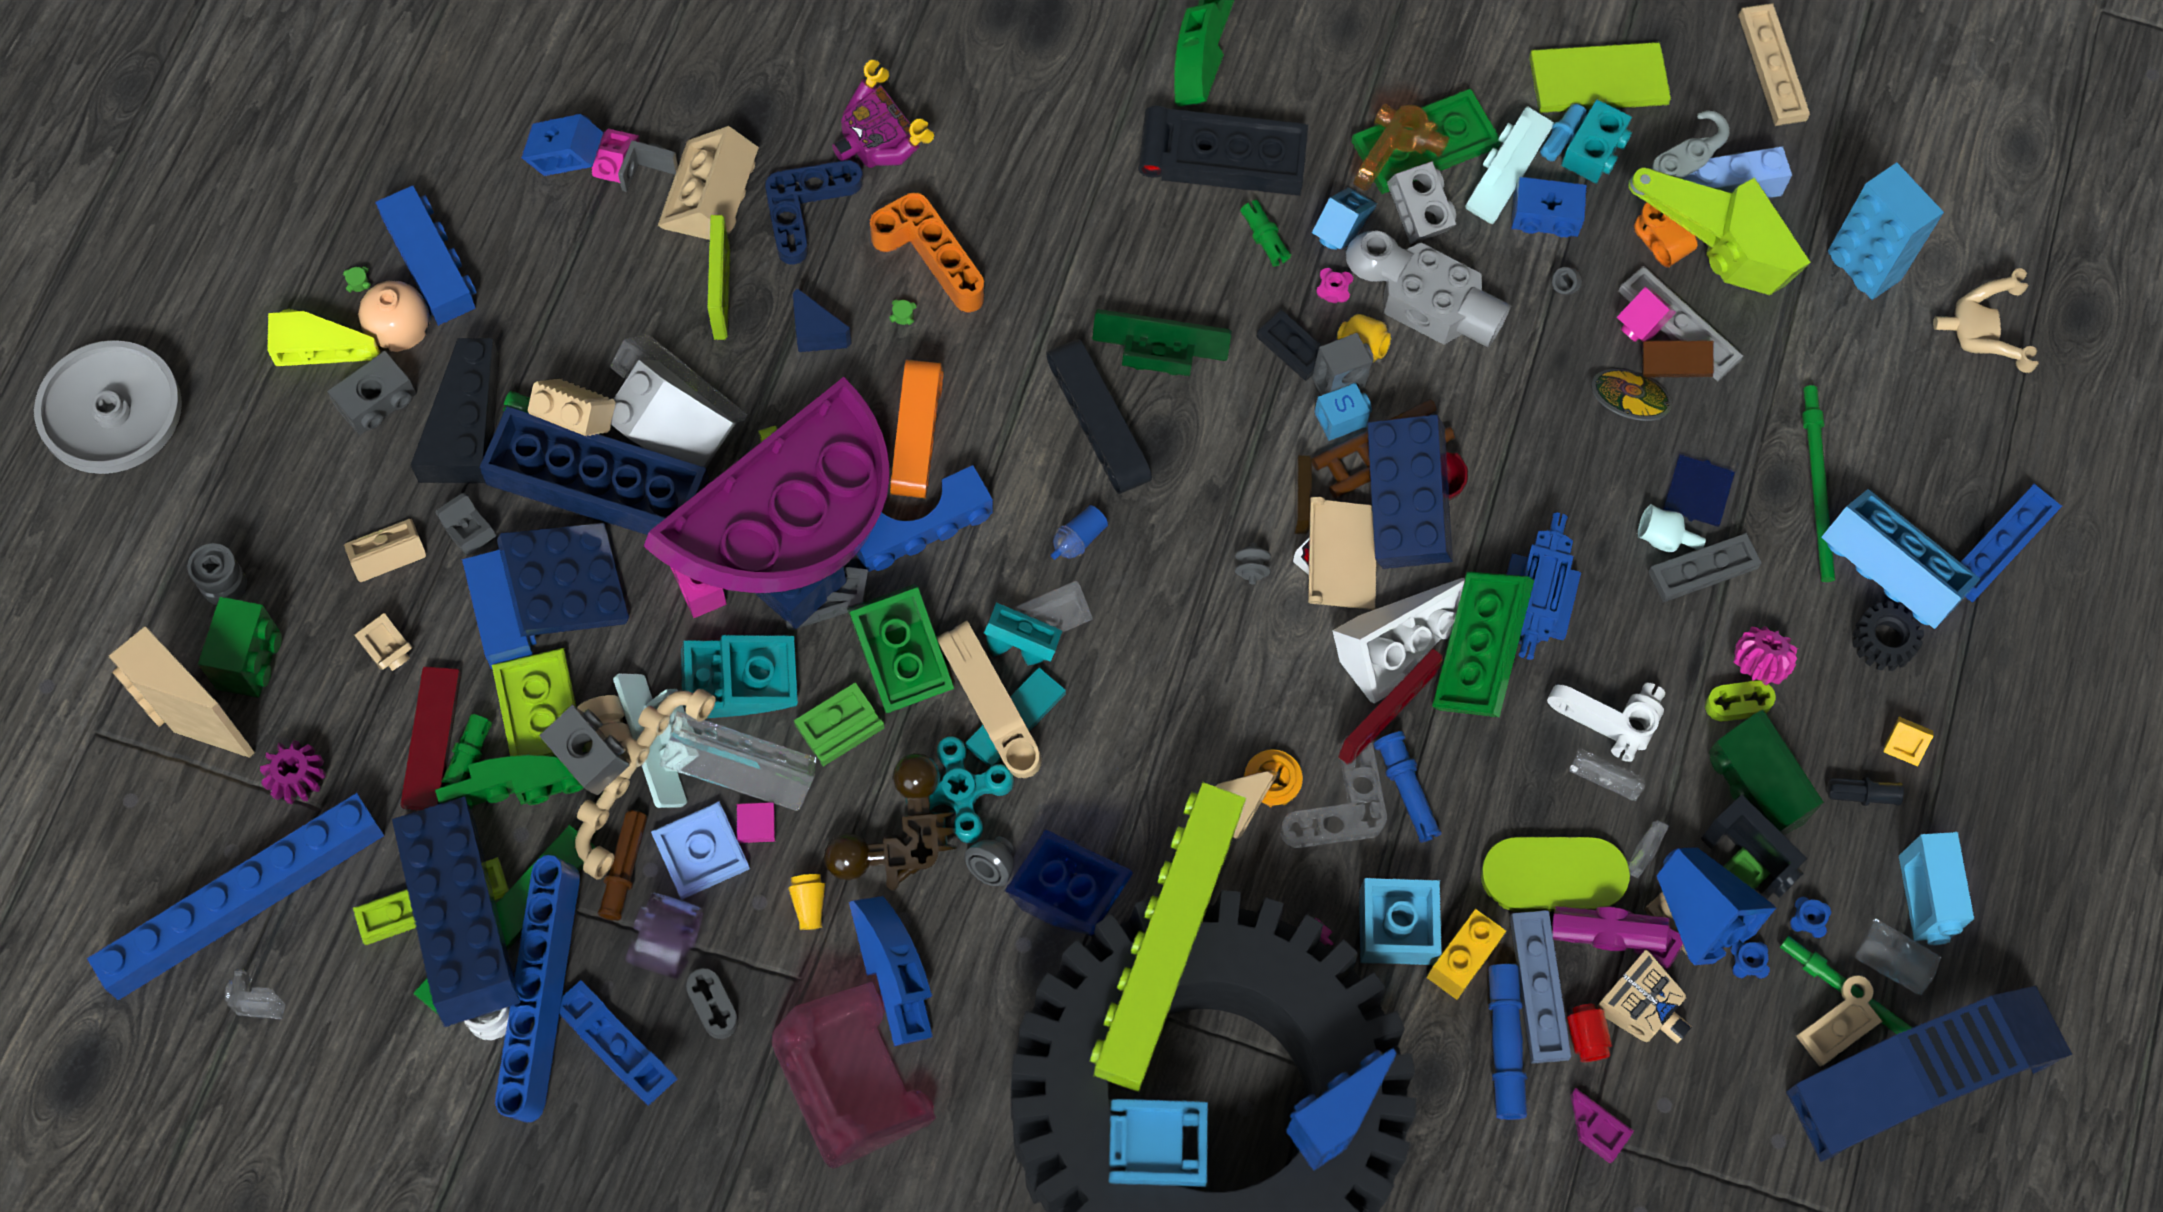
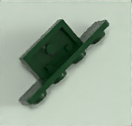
M1097 309L1092 339L1099 342L1124 345L1122 366L1133 367L1137 370L1146 369L1165 372L1170 375L1190 376L1193 356L1220 361L1228 359L1232 331L1224 328Z

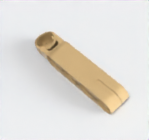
M966 620L955 626L953 630L946 631L937 636L936 639L1005 766L1015 777H1032L1041 767V753L973 629Z

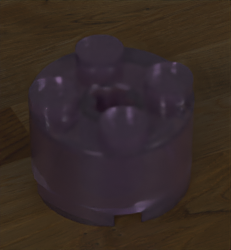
M653 892L647 907H642L637 915L634 929L640 932L637 941L633 940L628 949L626 962L678 980L689 962L682 959V957L686 958L690 948L694 949L703 919V913L701 912L703 908Z

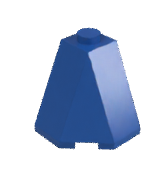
M1677 848L1671 851L1663 861L1664 867L1657 874V879L1689 960L1694 965L1716 963L1726 956V952L1723 950L1724 947H1730L1739 940L1744 943L1750 939L1776 909L1769 900L1699 848Z

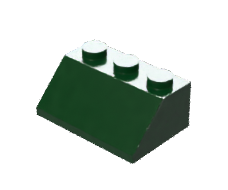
M1763 709L1717 740L1708 752L1714 770L1720 775L1723 774L1730 785V793L1733 799L1736 800L1739 796L1743 795L1783 835L1803 826L1824 803Z

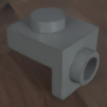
M465 493L458 495L435 512L450 538L466 556L482 548L487 542L496 537L492 527L478 513Z

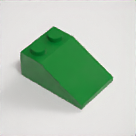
M915 584L847 608L886 714L954 689L919 588Z

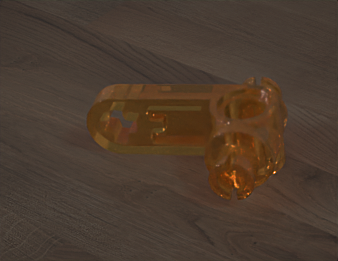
M1384 103L1374 123L1380 124L1386 129L1362 163L1353 185L1367 191L1395 148L1404 152L1416 151L1420 154H1423L1427 149L1440 157L1450 137L1437 132L1438 124L1430 121L1425 111L1420 107L1406 105L1395 110ZM1404 127H1410L1414 130H1408Z

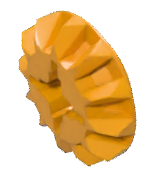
M1265 750L1256 754L1248 762L1244 773L1245 777L1270 770L1278 772L1280 768L1282 769L1279 781L1283 785L1279 786L1274 783L1262 803L1267 804L1270 808L1275 805L1285 806L1289 801L1297 797L1303 782L1302 770L1298 762L1291 755L1280 750Z

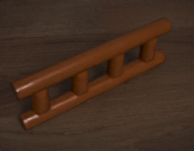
M1429 399L1389 420L1429 416L1436 412L1437 408L1434 401ZM1449 426L1445 428V440L1447 443L1455 438L1454 432ZM1368 430L1312 458V465L1317 471L1327 466L1336 479L1337 483L1329 486V491L1334 499L1371 481ZM1357 451L1367 468L1350 476L1340 459Z

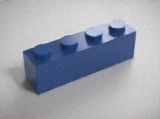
M410 186L376 201L375 203L381 218L418 289L426 300L437 325H441L476 309L472 299V295L477 293L468 274L462 277L458 271V268L462 267L461 261L454 248L447 250L444 242L448 238L441 223L438 221L433 224L430 215L434 214V211L426 195L419 197L414 186Z

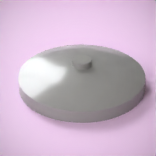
M102 341L83 346L69 353L51 368L38 389L34 405V419L41 439L51 453L64 464L88 473H116L144 463L166 445L179 422L182 406L181 393L178 382L168 365L150 349L127 341Z

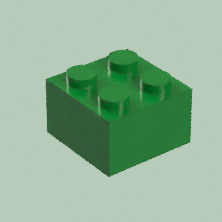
M220 597L198 666L216 690L259 698L262 687H266L271 677V667L269 665L273 653L276 654L280 649L282 635L262 604Z

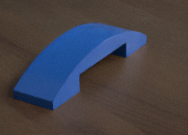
M581 980L562 996L559 1015L596 1055L648 1106L677 1080L676 1076L608 1010L605 1004Z

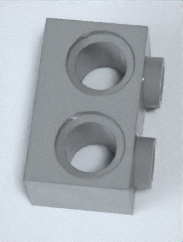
M1433 161L1397 173L1387 181L1410 244L1445 233L1456 225L1454 205L1451 201H1447L1443 190V176L1438 169H1435ZM1413 180H1418L1423 184L1424 193H1419L1414 189ZM1425 211H1430L1435 215L1436 225L1427 222L1424 215Z

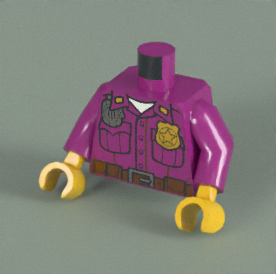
M870 60L866 63L864 73L867 80L863 79L843 112L841 125L844 138L832 144L834 153L840 161H845L857 154L865 166L870 168L877 165H901L920 147V142L930 143L934 139L932 131L929 129L924 130L928 126V122L923 119H916L910 124L883 87L877 88L875 86L877 82H885L889 77L888 70L883 67L875 76V70L879 66V62L876 60Z

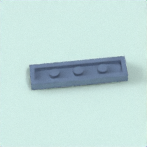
M1549 911L1512 913L1510 924L1516 965L1519 967L1520 992L1531 1064L1568 1061L1571 1058Z

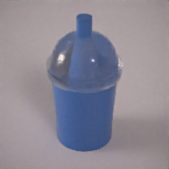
M1089 505L1066 525L1060 526L1056 530L1053 539L1055 551L1050 556L1054 560L1059 556L1064 558L1081 556L1093 540L1108 527V521L1103 513L1096 507Z

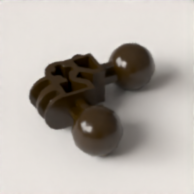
M917 753L906 755L898 761L893 770L894 786L900 795L907 798L908 813L902 815L903 830L908 834L907 837L903 840L898 835H884L883 843L867 844L863 838L856 834L845 833L836 836L828 843L824 853L826 868L833 876L840 880L850 881L861 877L866 873L869 866L885 865L886 886L890 890H895L909 875H914L920 869H927L935 864L938 858V851L957 849L956 845L947 843V835L955 833L956 828L946 825V817L955 812L950 810L930 811L929 796L935 792L940 780L938 766L931 758ZM919 827L922 828V839L925 842V847L932 848L933 851L927 853L926 860H919V855L916 853L912 854L911 851L917 849L920 840Z

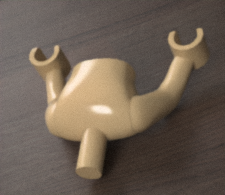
M2024 269L2014 270L2008 278L1986 282L1960 298L1956 304L1955 317L1935 316L1934 330H1955L1961 348L1965 351L1998 354L2016 359V367L2025 373L2032 372L2039 364L2037 361L2029 360L2037 353L2035 347L2027 346L2021 349L1999 341L2001 325L1998 310L1979 304L1984 299L2002 291L2008 290L2013 295L2024 293L2028 284L2019 282L2027 276Z

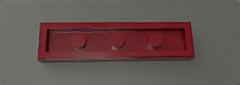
M1432 649L1345 739L1338 757L1347 765L1351 764L1437 674L1443 656L1435 649Z
M423 667L400 803L403 809L423 810L439 805L435 790L444 787L441 780L447 768L461 679L459 669Z

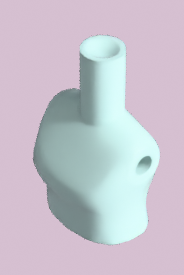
M1650 504L1642 514L1638 527V538L1648 541L1653 547L1666 552L1676 551L1681 543L1696 550L1704 547L1705 538L1685 530L1684 517L1681 513L1662 510Z

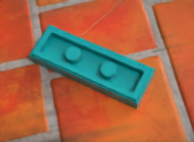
M1038 668L1010 698L1030 732L1066 695V690L1041 668ZM982 725L965 745L967 749L990 768L993 765L999 764L1002 758L984 725Z

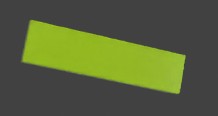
M498 857L486 861L495 900L502 898L509 891ZM407 889L353 908L365 946L416 928Z

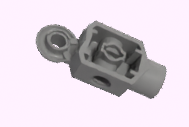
M1381 231L1361 233L1348 245L1346 260L1354 274L1361 279L1371 282L1386 281L1383 298L1384 314L1443 345L1464 335L1487 348L1491 346L1510 311L1511 305L1482 290L1481 273L1423 243L1405 250L1399 247L1391 236ZM1370 250H1375V251H1378V252L1381 253V254H1380V255H1375V254L1370 253L1369 251H1370Z

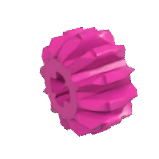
M1766 626L1761 630L1757 627H1751L1748 632H1744L1735 646L1734 663L1741 667L1740 673L1750 675L1752 681L1755 679L1761 680L1766 686L1770 682L1779 685L1784 679H1787L1789 674H1792L1796 666V653L1798 649L1790 644L1791 638L1782 637L1779 634V630L1773 632Z

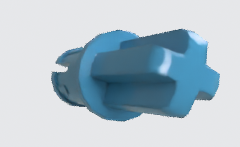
M1579 104L1570 105L1563 118L1553 124L1552 134L1540 150L1542 157H1545L1548 161H1555L1566 144L1572 142L1588 115L1585 114L1587 110Z

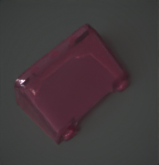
M872 982L795 1006L772 1034V1044L776 1057L822 1158L833 1169L851 1163L930 1125L936 1119L930 1098L920 1090H913L907 1093L876 1028L883 1019L885 1007L882 996L877 993Z

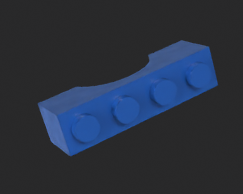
M974 465L942 479L941 499L936 508L927 516L914 521H899L881 512L867 541L856 554L864 569H867L868 572L874 569L876 571L884 570L891 566L896 559L906 554L909 556L916 555L923 551L927 544L938 539L940 541L947 540L965 526L970 524L976 526L986 521L993 514V499Z

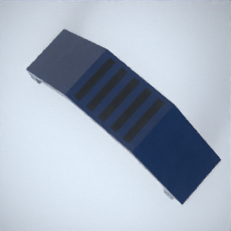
M2032 986L1992 995L1899 1033L1795 1084L1786 1093L1820 1162H1823L1851 1146L1932 1108L2019 1072L2031 1069L2033 1074L2073 1054L2038 988Z

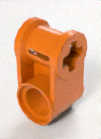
M1646 203L1641 215L1635 221L1634 230L1637 236L1653 252L1661 265L1670 267L1697 249L1698 244L1695 235L1665 214L1660 218L1661 212L1649 203Z

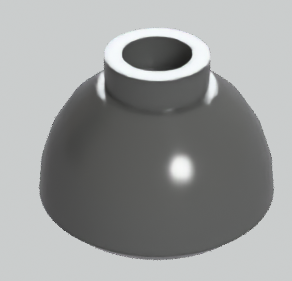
M997 836L994 840L978 841L965 852L964 858L967 868L973 876L987 885L1004 886L1008 883L1013 872V857L1011 855L1013 846L1004 837Z

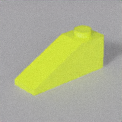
M286 309L280 313H268V352L275 366L370 361L381 354L373 337L305 311Z

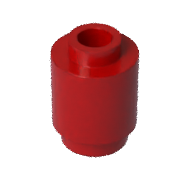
M1595 1004L1574 1007L1572 1009L1573 1014L1567 1017L1574 1052L1579 1054L1580 1061L1593 1062L1610 1057L1609 1048L1612 1046L1604 1010L1596 1009Z

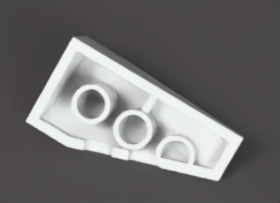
M1465 578L1454 580L1361 614L1332 630L1340 663L1370 702L1376 703L1388 696L1441 639L1449 638Z

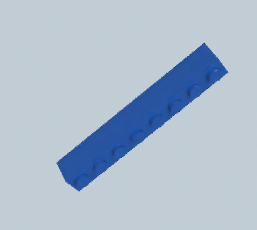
M356 793L88 957L87 960L104 989L117 1000H120L379 840L384 834Z

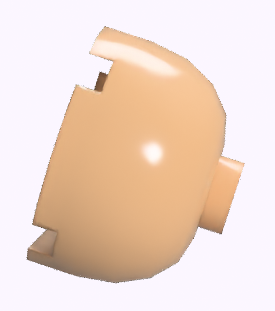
M385 281L369 289L360 302L358 315L362 331L365 335L373 337L377 346L389 348L392 352H399L414 347L425 337V330L428 327V323L430 324L431 316L426 300L415 287L401 281Z

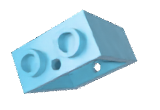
M1958 832L1921 834L1899 855L1914 941L1927 940L1929 945L1946 944L1951 941L1954 935L1963 932V928L1974 920Z

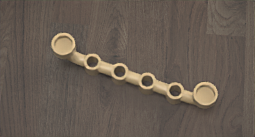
M698 689L694 693L676 691L668 695L657 709L648 706L642 711L638 723L644 727V730L637 740L628 737L621 744L626 750L622 756L630 766L604 789L596 803L591 800L585 801L577 813V818L583 821V824L576 835L575 848L578 856L584 861V872L599 880L610 870L614 862V854L601 846L592 849L590 840L595 831L602 828L609 817V809L615 800L626 792L629 786V779L635 769L641 766L648 758L649 748L655 738L661 735L668 727L672 712L676 707L686 705V714L701 722L712 712L716 701L715 696L703 689Z

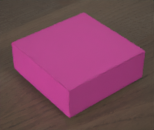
M774 803L737 804L738 843L775 842Z

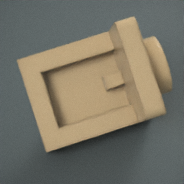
M385 613L354 634L355 638L380 670L389 666L393 671L410 659L407 652L413 647L409 642H406Z

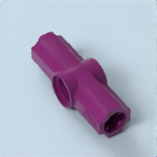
M1555 907L1553 940L1592 944L1595 948L1608 951H1624L1626 948L1667 952L1669 918L1630 914L1627 910L1615 907H1598L1596 910Z

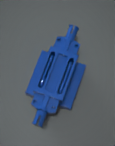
M1553 513L1550 530L1538 531L1535 543L1531 545L1527 557L1512 553L1506 575L1529 576L1534 580L1519 639V644H1522L1519 652L1521 658H1524L1527 653L1526 659L1531 660L1534 658L1536 645L1541 641H1548L1550 637L1564 641L1567 635L1581 572L1571 569L1574 557L1570 555L1573 540L1563 535L1568 519L1565 514H1562L1558 526L1560 513Z

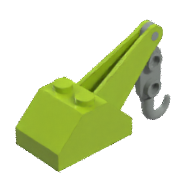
M1715 111L1701 112L1698 114L1699 119L1708 118L1715 121L1718 126L1717 134L1708 138L1688 139L1659 155L1654 160L1651 169L1641 168L1635 172L1629 180V189L1634 195L1643 199L1708 245L1706 255L1709 258L1710 266L1716 274L1721 276L1725 283L1771 295L1787 286L1811 262L1755 177L1738 186L1732 194L1682 179L1702 168L1714 152L1727 141L1730 134L1728 122L1720 113Z

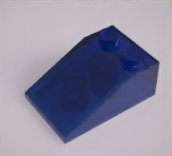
M1045 829L1006 887L1005 892L1026 913L1048 924L1093 936L1096 924L1105 918L1133 875V872Z

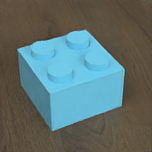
M1365 878L1359 890L1360 963L1434 965L1441 955L1440 880Z

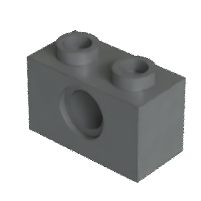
M386 351L327 391L335 408L359 436L365 431L379 426L386 416L395 410L406 407L411 399L416 396L410 379ZM380 392L378 397L368 399L371 394Z
M571 705L539 736L583 788L598 796L630 766L622 756L626 750L612 735L606 737L602 733L600 728L603 726V723L591 710L587 709L583 712ZM593 741L591 750L583 755L585 744Z

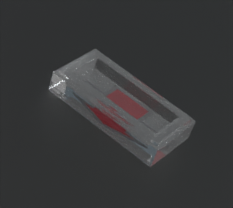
M1658 820L1651 824L1638 842L1628 864L1630 875L1639 878L1653 860L1668 829V825Z

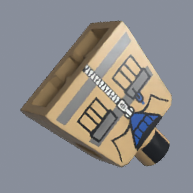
M1647 950L1643 952L1596 1007V1009L1604 1010L1606 1019L1644 1042H1648L1661 1029L1678 1044L1692 1028L1690 1024L1675 1013L1676 1009L1687 998L1685 993Z

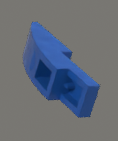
M883 896L849 902L867 976L877 975L894 1046L933 1037L924 1004L925 999L932 997L920 957L904 924Z

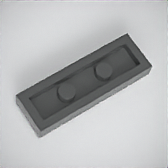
M1747 533L1651 566L1648 573L1662 601L1666 602L1757 570L1762 563Z

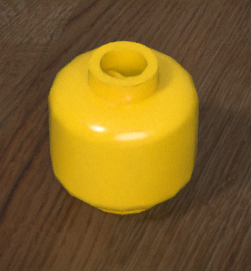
M1356 314L1348 322L1344 321L1341 324L1337 340L1358 333L1362 343H1367L1370 346L1374 357L1373 362L1378 358L1382 359L1386 355L1391 342V334L1387 332L1384 322L1362 314Z

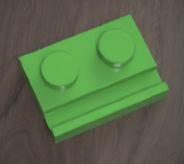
M853 683L794 720L795 727L813 753L818 757L823 767L884 729L883 721L879 719L874 708L856 683Z

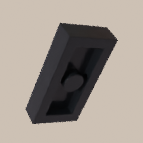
M1280 310L1257 331L1256 337L1301 378L1307 381L1313 375L1319 347L1322 345L1286 313Z

